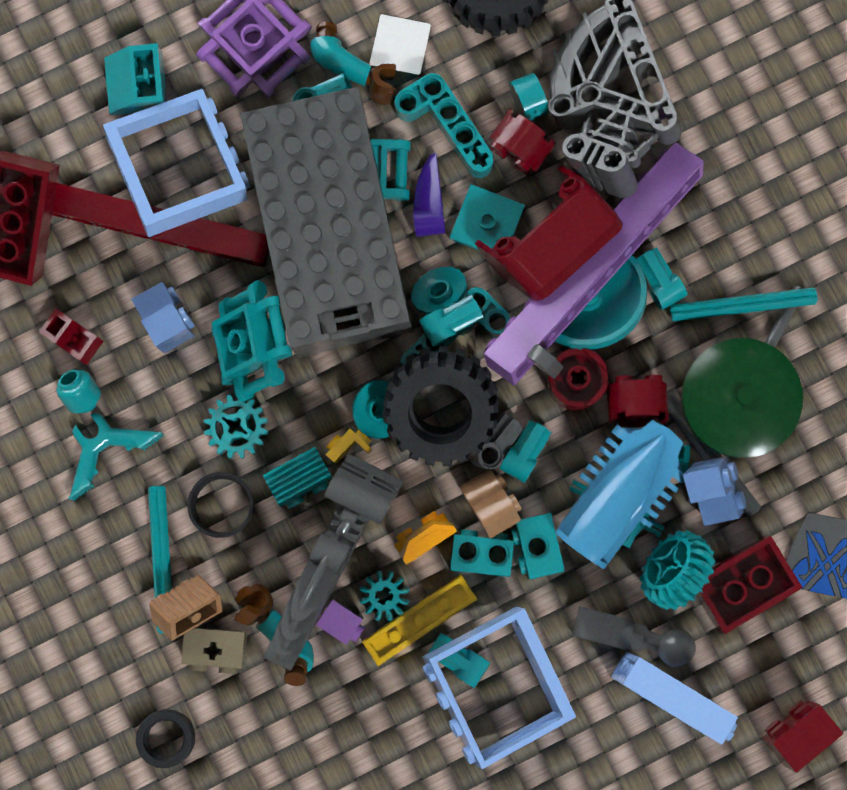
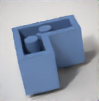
M160 282L131 299L154 345L164 354L195 337L191 330L195 325L188 312L183 307L178 308L177 303L181 302L173 286L167 288L163 282Z
M728 456L695 462L683 474L690 503L698 502L704 526L739 519L744 513L743 509L746 508L745 496L742 491H738L735 481L738 480L737 467L734 462L730 463Z

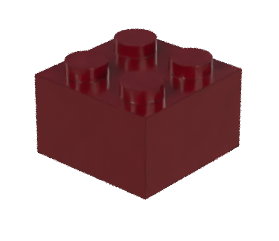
M800 700L788 710L790 715L781 722L779 719L772 722L765 729L767 734L762 737V740L783 766L795 773L800 771L844 734L820 704L808 700L805 702Z

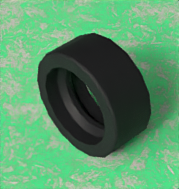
M163 709L150 714L141 722L136 732V746L139 755L146 763L156 768H171L179 765L191 754L195 745V731L192 722L184 714L176 710ZM161 721H171L177 724L183 733V744L180 750L169 757L154 753L148 742L151 728Z

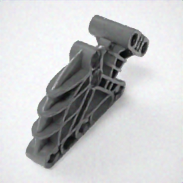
M605 0L603 6L594 10L588 16L586 12L582 13L584 19L571 33H569V30L565 31L567 38L559 52L557 50L553 51L555 62L550 78L549 110L555 123L561 129L569 130L583 125L582 132L567 137L562 146L572 171L583 177L593 188L597 185L598 189L603 191L605 187L608 194L627 198L632 196L638 187V182L632 168L640 166L641 158L651 149L650 146L656 140L666 145L677 142L681 137L682 128L633 1ZM624 8L625 12L620 14L619 9ZM610 35L601 52L599 44ZM595 49L598 59L588 78H586L583 66ZM642 54L643 59L638 61L636 56ZM628 66L641 100L615 92ZM581 75L583 83L578 85V80ZM647 77H655L660 82L664 94L658 102H648L643 94L641 84ZM596 98V100H594L593 102H588L589 100ZM569 109L567 112L560 114L563 110ZM599 118L596 121L598 129L594 131L592 130L593 123L591 121ZM667 118L669 125L663 127L661 120ZM636 131L651 137L646 142L643 141L640 144Z
M351 454L347 455L332 478L324 497L335 502L337 509L325 534L322 533L311 552L309 561L285 607L275 634L264 654V658L289 671L293 669L369 520L381 524L403 484V480Z

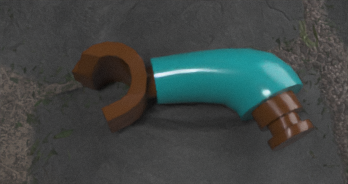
M332 22L317 24L316 37L310 42L311 54L315 61L323 68L337 75L344 73L348 80L363 87L369 84L368 92L375 102L383 105L392 103L399 92L389 83L382 80L394 79L396 64H381L371 70V65L342 47V42L337 39L336 24Z
M258 583L252 586H244L237 592L238 596L235 597L237 605L243 608L235 614V620L247 626L258 622L256 628L271 641L282 615L271 609L273 598L267 588ZM307 640L291 671L285 669L284 681L291 686L303 685L306 682L307 672L313 668L314 652L309 640Z

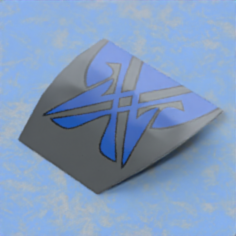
M814 513L807 514L794 539L787 559V563L803 587L801 590L847 599V520Z

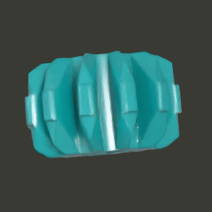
M377 571L376 576L379 582L375 583L370 576H367L366 581L372 587L369 589L361 586L360 591L369 593V597L361 598L359 602L360 604L371 602L372 605L365 610L367 615L374 608L378 609L375 620L379 621L382 611H386V618L388 621H391L393 616L390 609L393 608L398 615H402L403 611L397 606V603L409 604V600L399 598L400 594L408 593L409 588L405 587L398 590L397 586L404 579L399 577L395 583H392L393 571L388 572L386 581H383L382 572ZM384 587H388L391 590L389 594L393 593L392 601L387 600L385 604H381L378 602L380 597L376 598V592L382 591Z

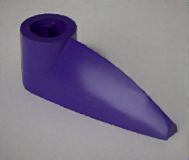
M436 153L429 155L416 185L413 211L416 237L446 234Z

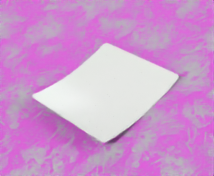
M381 14L369 64L372 66L387 63L396 64L397 71L419 75L422 69L431 25Z

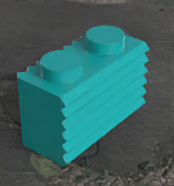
M316 447L307 450L263 475L278 505L281 508L287 505L288 509L304 502L302 496L313 491L316 495L326 490L329 486L328 482L333 478Z

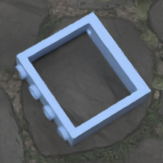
M203 89L103 124L106 139L148 237L248 200L246 189L250 187L248 178L244 171L239 172L236 166L239 163L237 153L233 146L228 148L225 141L228 138L226 128L223 122L217 123L214 116L217 114L212 97L206 98ZM200 109L233 184L153 214L121 138Z
M514 607L422 656L426 664L422 667L423 672L430 683L434 681L439 691L435 694L437 701L443 710H448L452 720L448 721L450 728L456 737H461L465 745L462 748L465 759L469 764L473 763L480 769L488 767L576 718L525 608ZM511 623L553 711L480 751L440 669L438 661Z
M625 651L610 676L612 679L722 745L725 740L730 741L734 736L733 732L737 727L735 723L738 719L737 716L639 656Z

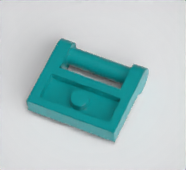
M371 139L384 199L396 201L409 200L407 161L408 152L411 151V142L408 140ZM387 151L396 152L395 188H386Z

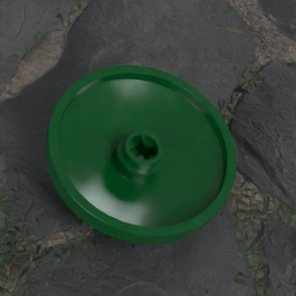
M734 338L711 346L692 363L683 382L681 402L685 420L692 433L702 444L724 456L751 458L776 449L793 433L802 413L803 389L796 369L778 349L756 339Z

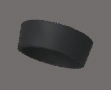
M226 472L208 474L193 486L189 494L187 505L189 517L194 526L208 536L215 538L232 536L241 531L251 518L253 511L252 494L244 481L233 474ZM219 479L236 482L245 490L249 499V512L245 521L238 528L229 532H216L207 528L200 521L196 510V502L200 491L208 483Z

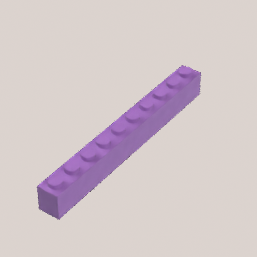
M676 142L669 150H663L658 156L656 164L650 170H645L639 177L636 192L630 197L621 198L619 205L614 209L623 222L620 232L547 298L540 301H534L529 298L526 301L524 310L517 317L514 316L507 322L504 332L498 338H493L487 344L484 353L487 366L515 386L534 365L526 355L535 343L545 350L552 345L703 176V160Z

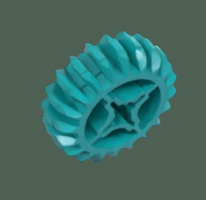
M678 530L675 535L669 534L665 541L660 540L659 545L655 549L652 548L653 552L649 557L645 558L647 563L641 568L643 574L639 578L642 582L640 588L653 604L666 610L669 608L676 610L679 606L685 608L688 601H695V596L699 592L703 593V586L710 583L708 576L714 572L711 567L715 563L713 558L714 551L702 537L688 530L685 532Z

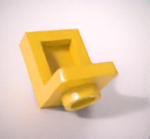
M349 429L342 437L337 434L326 446L329 450L326 456L337 464L355 443L369 455L373 451L369 446L372 441L360 430L354 433Z

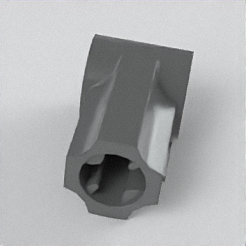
M502 413L498 418L496 428L493 429L491 440L489 443H483V450L488 448L491 452L490 460L484 463L481 457L482 450L477 455H473L472 452L469 453L470 461L478 468H497L501 465L504 454L523 432L524 428L515 418L507 413Z

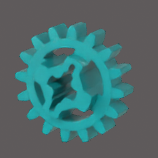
M227 395V403L225 404L218 399L216 402L219 408L217 410L209 408L208 411L213 416L211 419H204V423L210 425V429L204 431V435L213 437L208 443L209 446L213 447L218 444L219 447L216 453L221 455L227 450L229 459H233L235 453H238L240 458L244 459L245 451L247 450L255 454L254 445H264L260 436L268 435V431L262 428V425L268 423V419L260 418L259 416L263 413V408L254 409L256 401L253 399L249 400L247 404L239 399L234 401L231 395ZM231 408H241L235 414L227 415L224 413ZM251 415L255 419V432L250 430L248 421ZM225 420L235 423L242 420L240 426L243 427L247 434L238 431L231 434L233 429ZM218 422L222 424L224 431L221 439L217 433ZM246 439L249 441L242 446H231L236 440Z

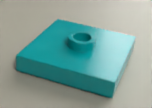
M470 184L449 240L478 251L480 250L474 243L480 240L492 249L499 239L514 235L525 205Z

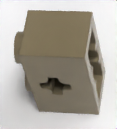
M195 627L184 634L181 664L189 665V670L207 671V666L219 667V673L237 674V668L242 669L245 667L248 631ZM214 642L217 648L222 649V654L216 655L215 659L212 653L207 652V648L213 646Z

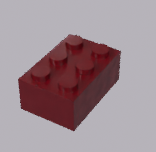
M764 536L713 566L714 572L708 576L710 583L705 584L702 588L703 593L699 592L696 596L720 634H727L803 587L772 536Z

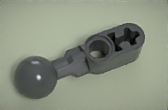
M579 606L572 632L573 636L624 650L631 649L640 652L643 649L658 652L660 659L671 667L687 665L693 659L696 651L693 637L685 630L674 628L667 630L663 634L649 631L646 625L635 623L633 620Z

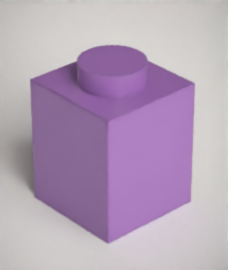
M332 599L316 624L346 645L350 639L356 642L365 628L361 625L364 618L335 599Z

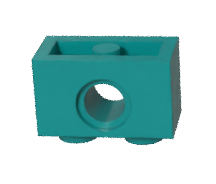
M551 513L521 519V521L515 524L516 527L511 528L514 545H520L522 557H518L521 575L527 574L528 580L565 572ZM534 538L542 540L545 545L544 552L539 556L531 554L528 549L529 542Z

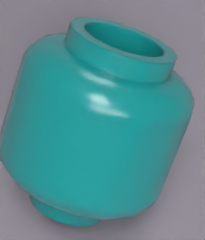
M85 370L67 371L60 377L57 384L56 392L59 399L67 410L72 413L81 414L92 411L101 396L99 386Z

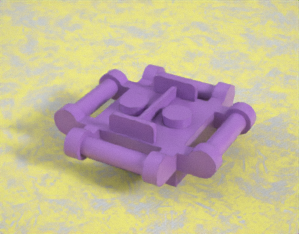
M227 0L207 19L202 18L197 23L211 39L198 50L196 56L202 62L206 61L231 87L230 91L235 97L242 95L253 82L269 98L275 92L274 89L299 65H305L311 59L297 41L306 36L312 29V26L306 20L302 21L283 0ZM242 2H244V4L239 9H237L227 20H225L217 29L215 28L236 7H238ZM270 3L294 29L289 32L265 7L266 4ZM219 47L245 73L241 78L238 79L214 54ZM290 49L294 55L265 80L261 74H265L283 58L284 53Z

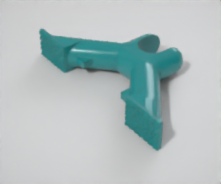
M98 412L92 413L91 416L99 428L98 435L95 438L88 439L78 425H75L72 430V434L82 447L68 499L75 501L76 498L78 499L79 496L88 492V489L91 490V487H94L92 479L99 473L96 468L99 453L109 445L123 446L128 452L133 448H140L145 451L146 448L155 444V441L161 440V437H164V433L161 431L111 428L103 415Z

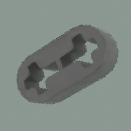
M536 343L526 355L533 364L553 379L564 368L553 355Z

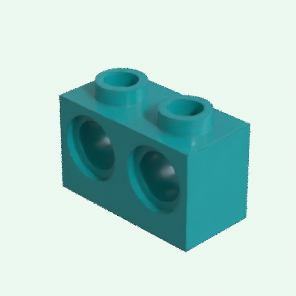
M461 529L460 535L454 534L450 571L510 577L514 541L508 540V534L499 533L492 538L478 537V531ZM468 542L475 546L476 554L474 558L464 560L460 557L459 547L461 544ZM493 546H500L505 550V559L501 563H494L489 558V550Z

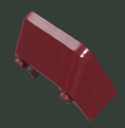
M562 165L557 170L565 180L559 190V196L563 202L521 240L514 236L503 237L496 242L492 249L480 240L474 243L498 276L534 301L543 300L551 295L615 237L623 226V222L618 214L583 177Z

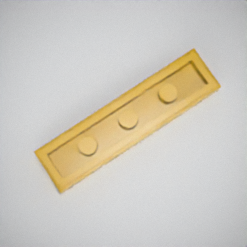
M459 575L362 640V643L379 666L469 606L477 598L462 575Z

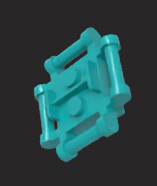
M259 280L251 283L247 290L238 295L221 300L218 304L220 318L212 321L211 330L215 338L222 373V385H234L236 397L240 401H247L253 398L255 393L269 386L276 387L282 384L285 380V375L278 368L277 361L293 355L292 349L287 345L279 296L264 298L267 295V287ZM263 368L264 376L249 383L247 376Z

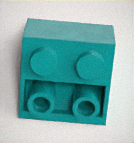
M158 43L127 46L104 57L109 115L136 113L167 101L163 53Z

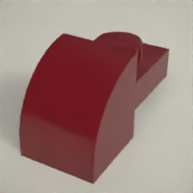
M55 308L39 331L43 336L86 366L104 342L57 308Z

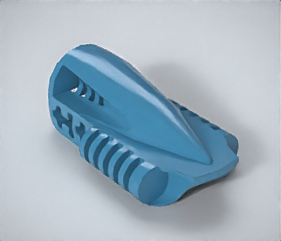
M653 420L642 429L621 428L619 425H616L611 433L621 439L620 443H616L609 437L605 440L615 450L611 453L605 447H600L599 451L608 457L606 462L597 455H594L592 459L602 466L601 469L598 470L591 464H588L586 469L592 472L595 477L592 479L583 472L580 474L579 477L589 485L555 531L569 546L603 569L606 568L639 522L649 528L653 525L644 515L648 513L653 518H658L659 514L650 507L654 504L661 510H664L666 506L656 499L659 495L670 502L672 496L663 490L665 486L675 493L679 489L670 482L671 478L673 477L680 483H684V473L678 460L683 442L669 428Z

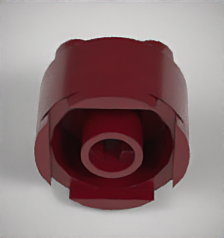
M510 109L488 138L491 142L489 144L490 150L502 159H505L506 156L513 159L514 167L526 176L530 172L536 173L556 146V142L553 139L548 143L543 138L546 132L520 114L514 118L513 110Z
M583 348L582 350L569 349L556 357L564 368L555 379L547 375L546 385L551 398L561 407L573 411L584 410L594 405L603 396L608 385V372L603 359L595 352ZM580 373L583 376L581 382L584 385L582 386L579 383L573 385L571 383L573 377L570 374L576 376Z
M630 375L615 377V383L607 387L609 424L613 425L615 421H618L620 427H644L655 419H660V424L669 421L667 384L663 382L662 375H647L644 377L645 379L633 380V376Z

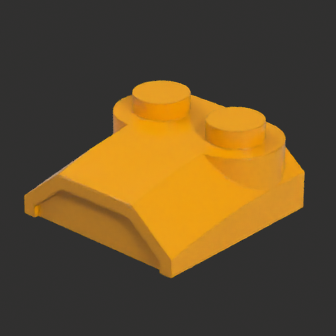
M433 511L420 520L423 526L415 531L409 527L396 536L398 542L394 544V547L406 565L457 532L444 512L438 515L436 511Z

